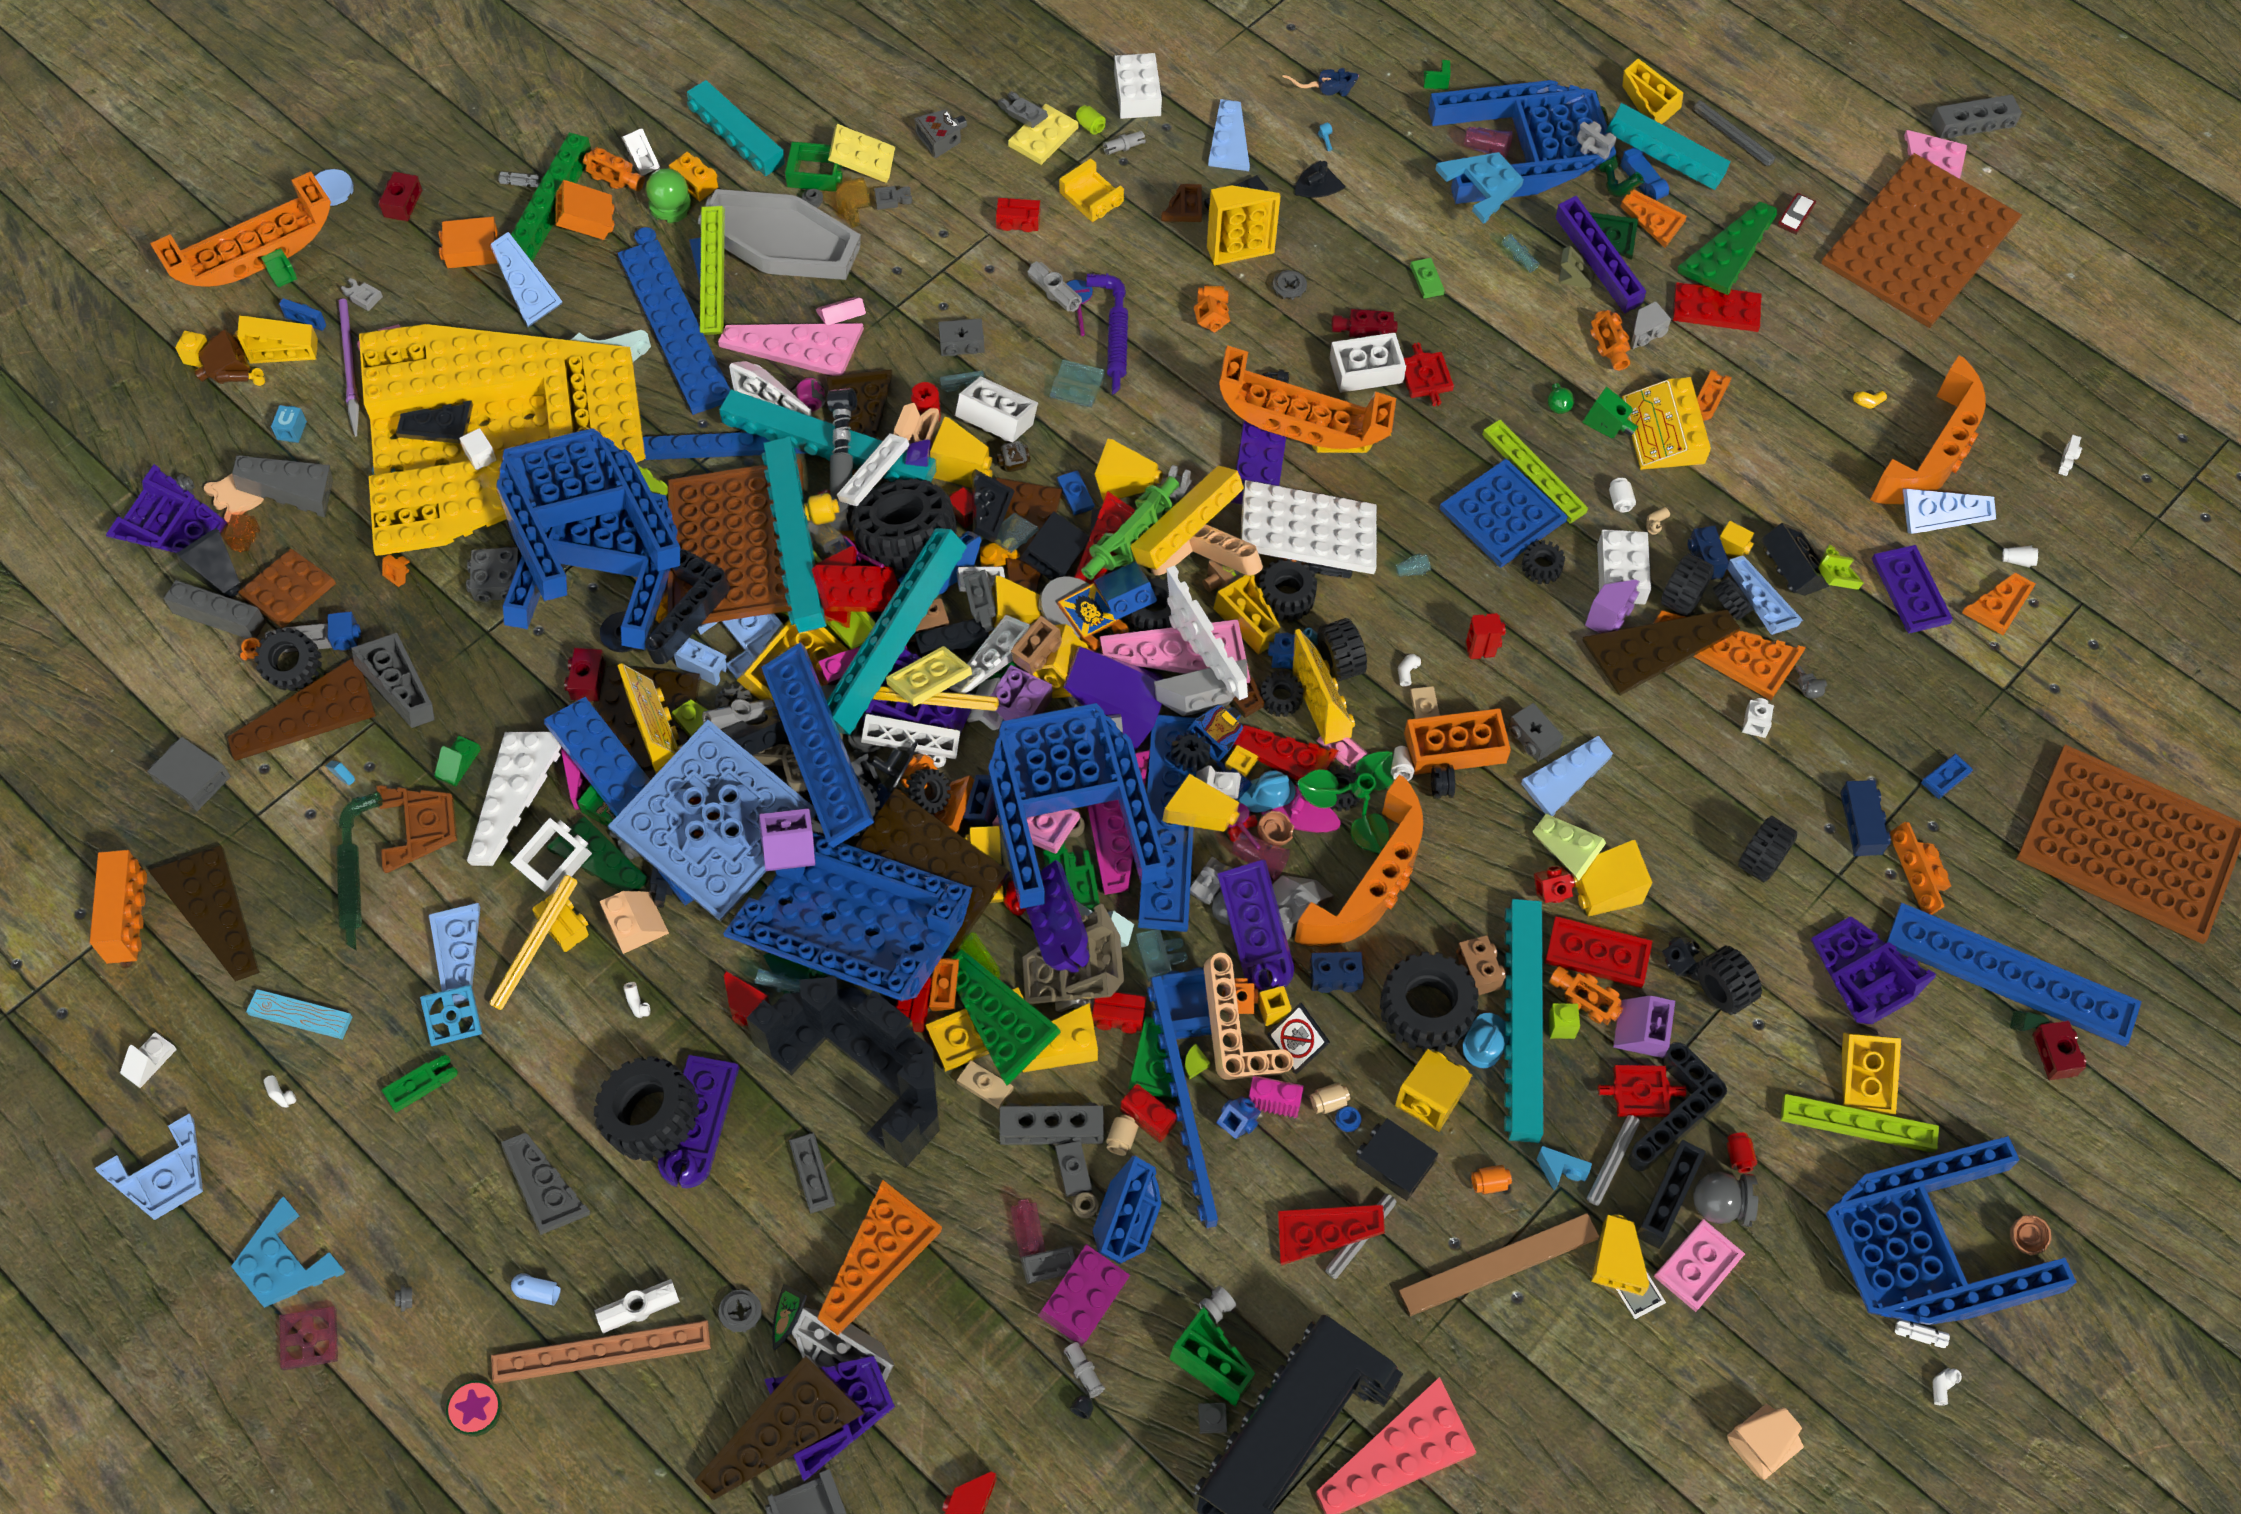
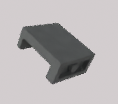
M183 737L173 743L168 751L159 760H156L147 771L155 783L163 784L185 799L188 805L195 811H198L231 777L223 764Z
M830 1469L819 1473L820 1478L775 1497L773 1494L768 1495L767 1498L770 1504L765 1506L767 1514H846Z

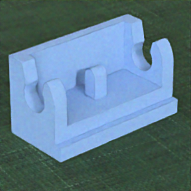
M691 638L674 654L678 668L688 673L700 674L701 679L715 686L720 682V671L726 672L727 669L726 655Z

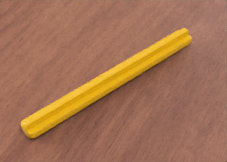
M881 686L873 697L875 700L909 703L891 687ZM940 692L920 704L996 711L999 701L997 697Z
M565 875L489 1001L491 1006L499 1010L505 1006L577 885V880L573 877Z

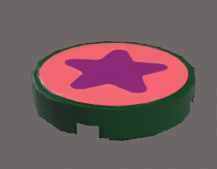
M469 1381L461 1384L452 1392L447 1401V1420L453 1429L460 1434L468 1435L469 1437L486 1434L496 1426L500 1413H502L501 1397L492 1385L484 1381Z

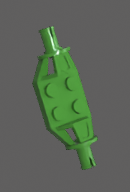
M1169 476L1159 488L1149 485L1145 489V493L1135 501L1137 509L1134 514L1120 526L1119 530L1115 534L1105 533L1097 544H1093L1089 548L1093 558L1081 569L1085 577L1092 580L1103 567L1107 570H1113L1117 566L1129 565L1136 561L1130 546L1165 515V511L1172 507L1169 496L1180 486L1174 477ZM1113 551L1117 555L1112 557L1110 552Z

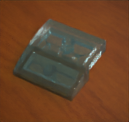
M1062 360L1058 376L1055 377L1050 398L1092 408L1101 387L1105 371Z

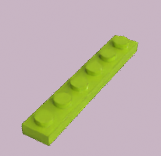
M723 206L701 207L700 333L704 335L722 334L724 330L725 208Z
M1501 420L1483 430L1482 435L1505 459L1511 462L1568 516L1567 521L1570 524L1587 513L1588 507Z
M1789 1094L1783 1096L1781 1121L1931 1153H1935L1938 1149L1939 1126Z

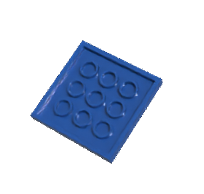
M1507 459L1440 504V510L1500 568L1523 553L1530 544L1533 545L1534 542L1541 540L1567 521L1568 517Z

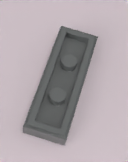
M814 1132L790 1139L789 1142L810 1214L836 1206Z

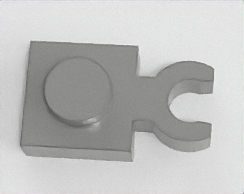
M351 278L348 280L351 288L341 287L345 296L350 297L353 303L367 311L383 297L381 291L366 283L358 286L356 280Z

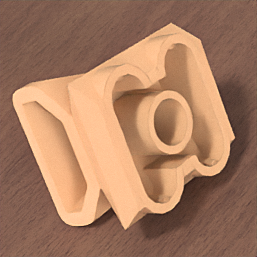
M915 403L904 405L893 435L907 438L909 444L930 440L932 448L939 430V410L930 408L920 416Z
M1767 1403L1743 1423L1738 1424L1727 1435L1731 1447L1753 1473L1764 1480L1804 1448L1798 1436L1802 1428L1786 1408L1782 1407L1776 1410Z

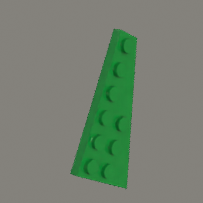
M1758 202L1678 266V274L1729 295L1732 284L1738 280L1740 271L1746 267L1756 250L1757 243H1760L1763 239V233L1769 229L1775 219L1777 208L1763 202Z
M961 949L951 958L959 959L956 990L1006 1086H1008L1061 1031L1058 1026Z

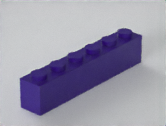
M1577 195L1560 203L1557 208L1556 220L1624 314L1642 305L1646 290Z

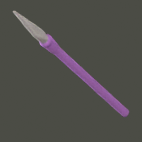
M340 299L339 312L347 384L346 403L348 404V415L355 437H357L359 397L355 384L348 303L346 299Z

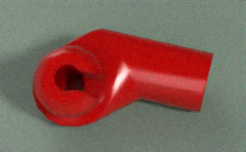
M1009 881L1004 904L1012 914L1019 916L1026 911V908L1020 909L1014 882Z

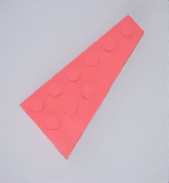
M1440 1377L1316 1491V1496L1324 1514H1341L1475 1455L1476 1450Z

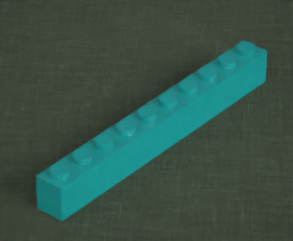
M732 389L719 409L722 423L729 427L745 430L749 434H757L770 441L790 437L794 448L806 451L810 455L821 456L829 461L830 456L833 455V450L835 449L833 430L835 426L831 423ZM849 430L851 432V441L848 443V446L851 448L848 449V454L853 456V469H859L883 441ZM906 449L882 477L890 482H895V480L918 479L931 482L936 474V462L934 458L929 457L928 467L905 465L908 450Z
M790 437L764 443L765 452L761 454L764 465L768 466V469L764 470L767 483L771 484L770 487H767L769 498L774 502L770 504L773 517L777 519V521L773 522L776 535L780 537L776 539L779 553L782 552L783 555L779 557L782 570L786 572V574L782 575L785 588L789 590V592L785 593L787 604L792 608V611H788L791 625L796 624L799 633L826 627L824 609L811 570L816 564L804 507L805 502L796 452Z
M936 528L828 698L827 703L839 733L850 735L856 728L859 719L868 709L869 703L876 692L879 691L881 684L892 670L897 658L904 651L907 642L916 632L917 626L927 614L934 599L939 595V591L945 581L950 577L955 565L962 558V554L967 546L951 529Z
M1512 899L1510 907L1505 908L1504 915L1505 922L1509 923V930L1505 931L1504 937L1505 945H1509V953H1505L1504 966L1509 968V975H1506L1504 981V989L1509 990V998H1505L1504 1012L1509 1013V1021H1505L1504 1035L1509 1036L1508 1045L1506 1044L1504 1049V1059L1508 1060V1068H1505L1504 1083L1508 1084V1092H1505L1504 1107H1508V1116H1505L1504 1131L1508 1132V1141L1539 1143L1543 1136L1542 901Z

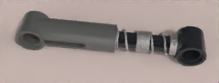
M852 388L829 391L827 395L829 410L835 418L833 422L835 426L833 430L835 449L833 450V455L830 456V495L832 500L837 499L839 505V513H835V520L826 523L831 533L852 531V505L839 501L837 497L840 490L853 477V456L848 454V449L851 448L848 446V443L851 441L849 420L851 419L852 411L856 410L857 397Z

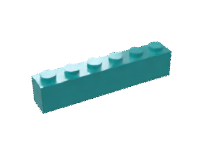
M707 80L687 91V105L693 113L696 112L705 124H709L718 136L721 135L730 147H734L743 159H747L756 171H760L764 176H767L785 164L783 149Z
M1623 103L1619 105L1605 131L1612 133L1616 138L1713 190L1717 188L1724 178L1731 162Z

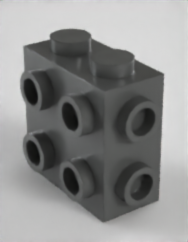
M518 547L471 550V559L467 561L470 579L466 580L468 593L471 592L474 601L487 602L490 600L506 599L521 559Z

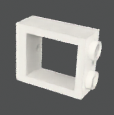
M551 818L547 820L510 862L549 896L555 892L565 875L572 877L592 854L586 848L588 843L578 834L572 837L569 834L571 828L561 820L556 823ZM557 831L576 849L547 880L528 863Z

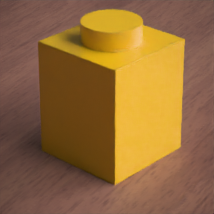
M184 331L175 347L183 364L201 367L203 364L199 357V352L208 344V341L203 334Z
M1729 521L1720 535L1726 555L1732 558L1743 556V554L1748 555L1754 545L1751 542L1754 533Z
M1284 986L1265 990L1259 994L1258 1006L1265 1026L1279 1023L1291 1012L1292 1008Z

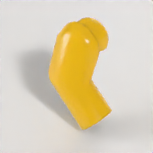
M1858 391L1853 395V401L1867 409H1872L1887 399L1884 391H1879L1874 395Z

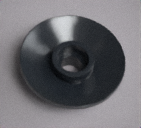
M626 611L610 615L600 627L602 643L605 647L615 652H629L636 649L622 646L621 625Z

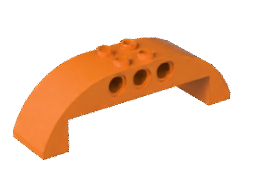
M310 171L291 180L298 196L294 200L183 250L179 249L171 234L150 244L169 276L175 280L193 286L211 287L225 285L265 269L261 259L262 256L281 248L286 257L289 258L303 249L314 239L324 225L330 210V199Z
M1226 346L1219 380L1220 390L1228 406L1248 423L1268 432L1331 449H1352L1372 445L1385 439L1392 433L1396 398L1375 392L1365 408L1247 371L1245 368L1248 352Z
M1957 357L1936 396L1956 406L1957 409L1918 471L1892 459L1882 474L1870 499L1871 501L1882 504H1904L1903 489L1936 492L1942 487L1952 472L1957 473L1963 459L1967 457L1972 448L1968 444L1973 445L1979 435L1975 431L1982 420L1986 406L1983 384L1976 371L1965 358Z
M1398 775L1387 791L1382 815L1399 824L1398 828L1337 917L1313 902L1308 905L1298 920L1294 940L1296 943L1306 946L1326 947L1356 939L1372 928L1383 916L1387 908L1391 910L1398 900V892L1400 890L1404 891L1410 882L1409 876L1413 871L1422 838L1423 815L1416 793L1402 775Z

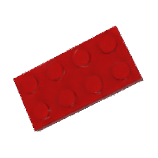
M1676 282L1673 321L1758 332L1761 320L1762 293L1731 289L1729 295H1726L1708 286Z
M816 565L811 569L824 611L883 612L899 587L893 567Z
M1555 916L1545 964L1556 967L1561 966L1564 969L1643 988L1652 940Z

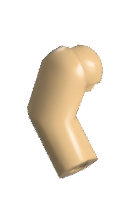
M1666 507L1647 516L1646 529L1650 534L1655 535L1662 530L1660 521L1670 517V512Z

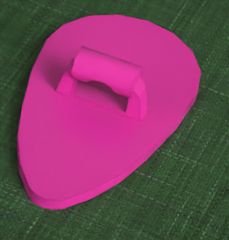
M1294 785L1296 790L1295 797L1289 804L1260 812L1262 815L1270 811L1282 812L1288 816L1295 830L1317 833L1335 831L1340 827V820L1331 808L1313 806L1302 796L1299 787Z

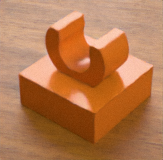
M390 554L383 558L382 576L400 587L405 584L406 574L409 572L405 565L410 563V561L404 556L396 559Z

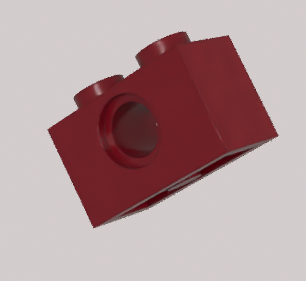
M393 172L391 178L386 183L383 195L379 197L378 204L384 217L408 222L422 192L418 176Z
M574 648L573 657H569L568 660L569 677H566L564 682V689L568 691L571 700L578 701L586 697L588 701L599 702L606 665L602 649Z
M2070 1021L2042 1024L2032 1034L2049 1081L2077 1077L2086 1068L2085 1055L2080 1051L2077 1043V1033L2072 1029ZM2058 1047L2063 1049L2065 1053H2062Z

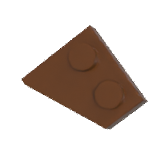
M1180 184L1176 190V195L1169 201L1166 211L1162 212L1161 221L1202 222V184Z

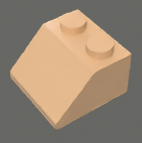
M622 891L599 901L623 954L669 934L650 892Z

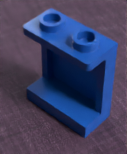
M1136 561L1094 580L1115 620L1157 601L1149 580Z
M1194 968L1189 972L1181 973L1179 971H1171L1166 975H1162L1176 1039L1212 1035L1204 968Z

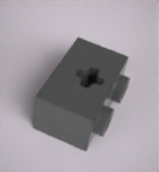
M982 318L938 322L941 356L985 353Z
M1534 703L1511 717L1508 726L1510 734L1521 742L1526 753L1529 756H1533L1537 762L1560 748L1563 735Z

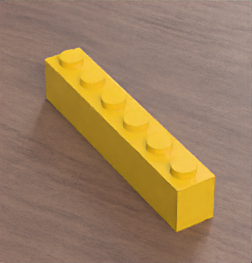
M1218 465L1130 546L1137 564L1155 570L1164 564L1244 489L1238 471Z

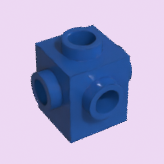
M1275 633L1274 642H1269L1268 656H1272V668L1293 669L1295 635Z
M1240 1096L1234 1101L1230 1099L1221 1110L1223 1113L1216 1123L1237 1139L1246 1132L1250 1134L1259 1123L1256 1119L1261 1111L1255 1107L1251 1100Z

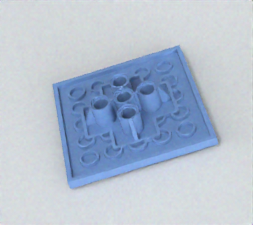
M707 720L608 825V828L721 922L766 872L759 828V814L809 809L812 821L817 816L814 806L711 721ZM733 794L737 797L731 803L723 800L726 795ZM692 797L701 798V802L697 805H691L688 801ZM711 812L720 814V817L714 821L707 818ZM729 828H737L739 830L735 836L727 835L726 831ZM695 830H701L704 833L698 839H694L690 835Z

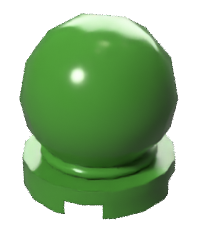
M670 168L658 169L650 175L646 184V193L649 199L651 215L656 220L658 218L667 220V223L679 222L686 218L687 212L692 205L685 178L678 171Z

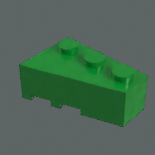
M1203 1306L1173 1346L1169 1359L1236 1407L1251 1386L1255 1372L1235 1346L1232 1347L1223 1335L1224 1332L1219 1326L1217 1327L1208 1316V1311Z

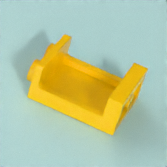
M1091 158L1059 179V193L1091 222L1102 218L1107 212L1124 202V188L1122 186L1114 188L1096 172V162Z

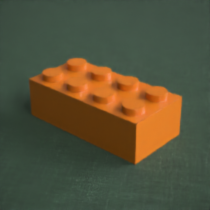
M1501 709L1407 720L1404 732L1407 748L1415 770L1414 775L1431 773L1433 765H1440V767L1445 768L1448 765H1453L1454 770L1505 764L1511 750Z
M129 850L98 853L90 944L106 964L137 961L138 952L142 948L139 934L140 929L144 925L141 910L145 906L143 887L147 883V873Z

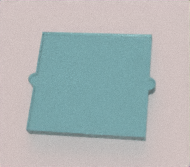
M1014 513L1002 523L994 542L1012 553L1020 545L1027 543V540L1037 533L1039 529Z

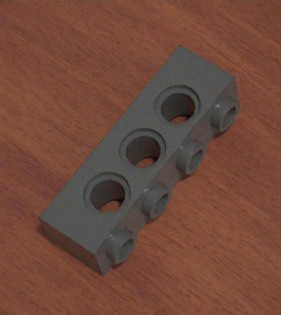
M2012 94L1936 107L1930 122L1939 138H1954L2015 127L2022 111Z
M1011 1103L1006 1106H1000V1145L1067 1144L1081 1141V1144H1103V1106H1098L1096 1103H1085L1082 1106H1072L1069 1103H1060L1057 1106H1046L1042 1103L1021 1106ZM1025 1119L1032 1121V1124L1027 1127L1021 1126L1019 1123ZM1054 1119L1058 1122V1124L1055 1126H1048L1045 1124V1122L1047 1120ZM1074 1119H1080L1084 1122L1081 1126L1071 1124Z

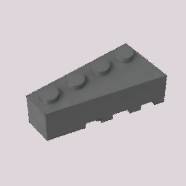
M236 455L232 472L236 490L261 498L269 497L275 499L277 503L283 505L285 503L297 506L299 510L305 512L307 510L313 511L318 516L325 518L333 483L330 465Z
M398 633L351 648L355 666L411 728L434 720L432 703Z

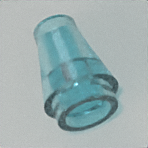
M1418 553L1396 564V569L1399 577L1426 575V572L1431 571V566L1427 554Z

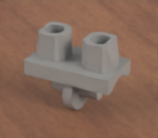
M1595 121L1590 124L1583 122L1580 124V132L1577 136L1578 142L1582 145L1581 152L1585 155L1591 151L1604 160L1607 159L1611 148L1615 145L1616 136L1612 133H1607L1605 136L1600 133L1601 127Z
M1211 857L1190 887V894L1204 904L1210 905L1221 889L1217 873L1233 868Z

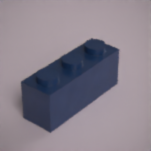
M1875 780L1846 781L1840 794L1854 856L1883 855L1890 845L1891 837L1890 833L1886 832L1885 811L1881 810V792L1877 789Z

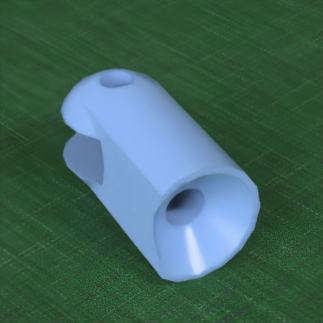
M526 1273L516 1275L511 1282V1289L517 1297L553 1306L556 1304L561 1290L556 1285V1282L534 1278Z

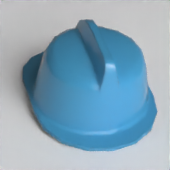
M1268 771L1261 775L1260 778L1247 782L1241 788L1239 801L1246 805L1250 812H1265L1289 804L1294 799L1296 790L1288 776L1278 771Z
M1483 1013L1473 1021L1463 1042L1464 1056L1473 1066L1489 1068L1500 1059L1509 1040V1036L1504 1035L1505 1021L1501 1017L1493 1013Z

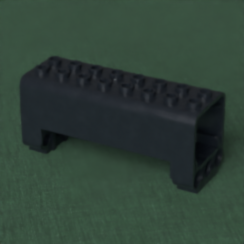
M1321 1315L1316 1323L1311 1321L1304 1332L1305 1336L1301 1341L1302 1344L1297 1342L1288 1355L1287 1365L1281 1364L1275 1372L1271 1388L1266 1386L1259 1395L1255 1411L1250 1408L1244 1416L1243 1424L1240 1427L1241 1431L1239 1433L1236 1431L1232 1433L1226 1442L1227 1447L1224 1450V1455L1222 1456L1219 1453L1210 1465L1211 1470L1208 1473V1478L1202 1476L1195 1486V1492L1192 1496L1195 1498L1193 1509L1197 1514H1274L1272 1512L1351 1395L1355 1394L1364 1402L1368 1400L1373 1404H1380L1382 1407H1385L1398 1388L1403 1373L1398 1370L1393 1361L1332 1318Z

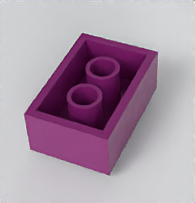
M1086 1244L1038 1314V1317L1073 1342H1078L1080 1347H1082L1130 1275Z

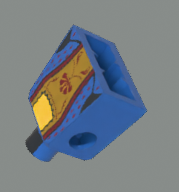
M1217 705L1197 718L1186 731L1190 735L1197 731L1199 738L1205 736L1206 743H1209L1211 747L1210 756L1218 763L1231 749L1243 729L1242 724L1237 721L1241 715L1234 707L1226 710L1222 705Z

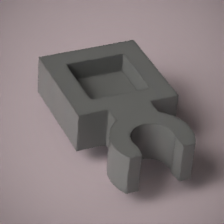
M895 186L874 188L877 210L897 208L900 202L903 204L912 203L910 187H902L900 190H896Z

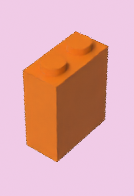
M563 180L556 192V226L602 240L606 238L608 233L613 231L614 221L612 220V214L614 212V204H612V195Z
M494 217L442 222V231H439L442 247H439V254L441 260H445L447 268L498 264L490 247L491 243L498 239V229Z

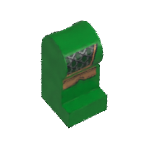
M592 785L578 801L583 814L604 826H608L616 818Z

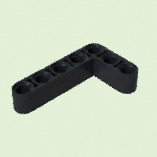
M680 549V566L674 567L673 570L676 577L693 587L645 641V647L655 664L667 663L730 591V584L722 568L684 549Z
M1681 1042L1670 1044L1665 1056L1662 1058V1064L1666 1066V1070L1682 1086H1686V1090L1691 1095L1634 1145L1629 1154L1628 1162L1631 1168L1636 1171H1645L1712 1113L1727 1094L1725 1083ZM1671 1054L1678 1055L1681 1060H1675ZM1689 1072L1696 1073L1699 1079L1693 1078ZM1708 1090L1714 1091L1718 1097L1711 1096ZM1690 1106H1696L1700 1112H1694ZM1672 1121L1681 1123L1683 1128H1677ZM1655 1137H1661L1665 1144L1658 1143ZM1641 1152L1647 1156V1160L1640 1159L1637 1153Z

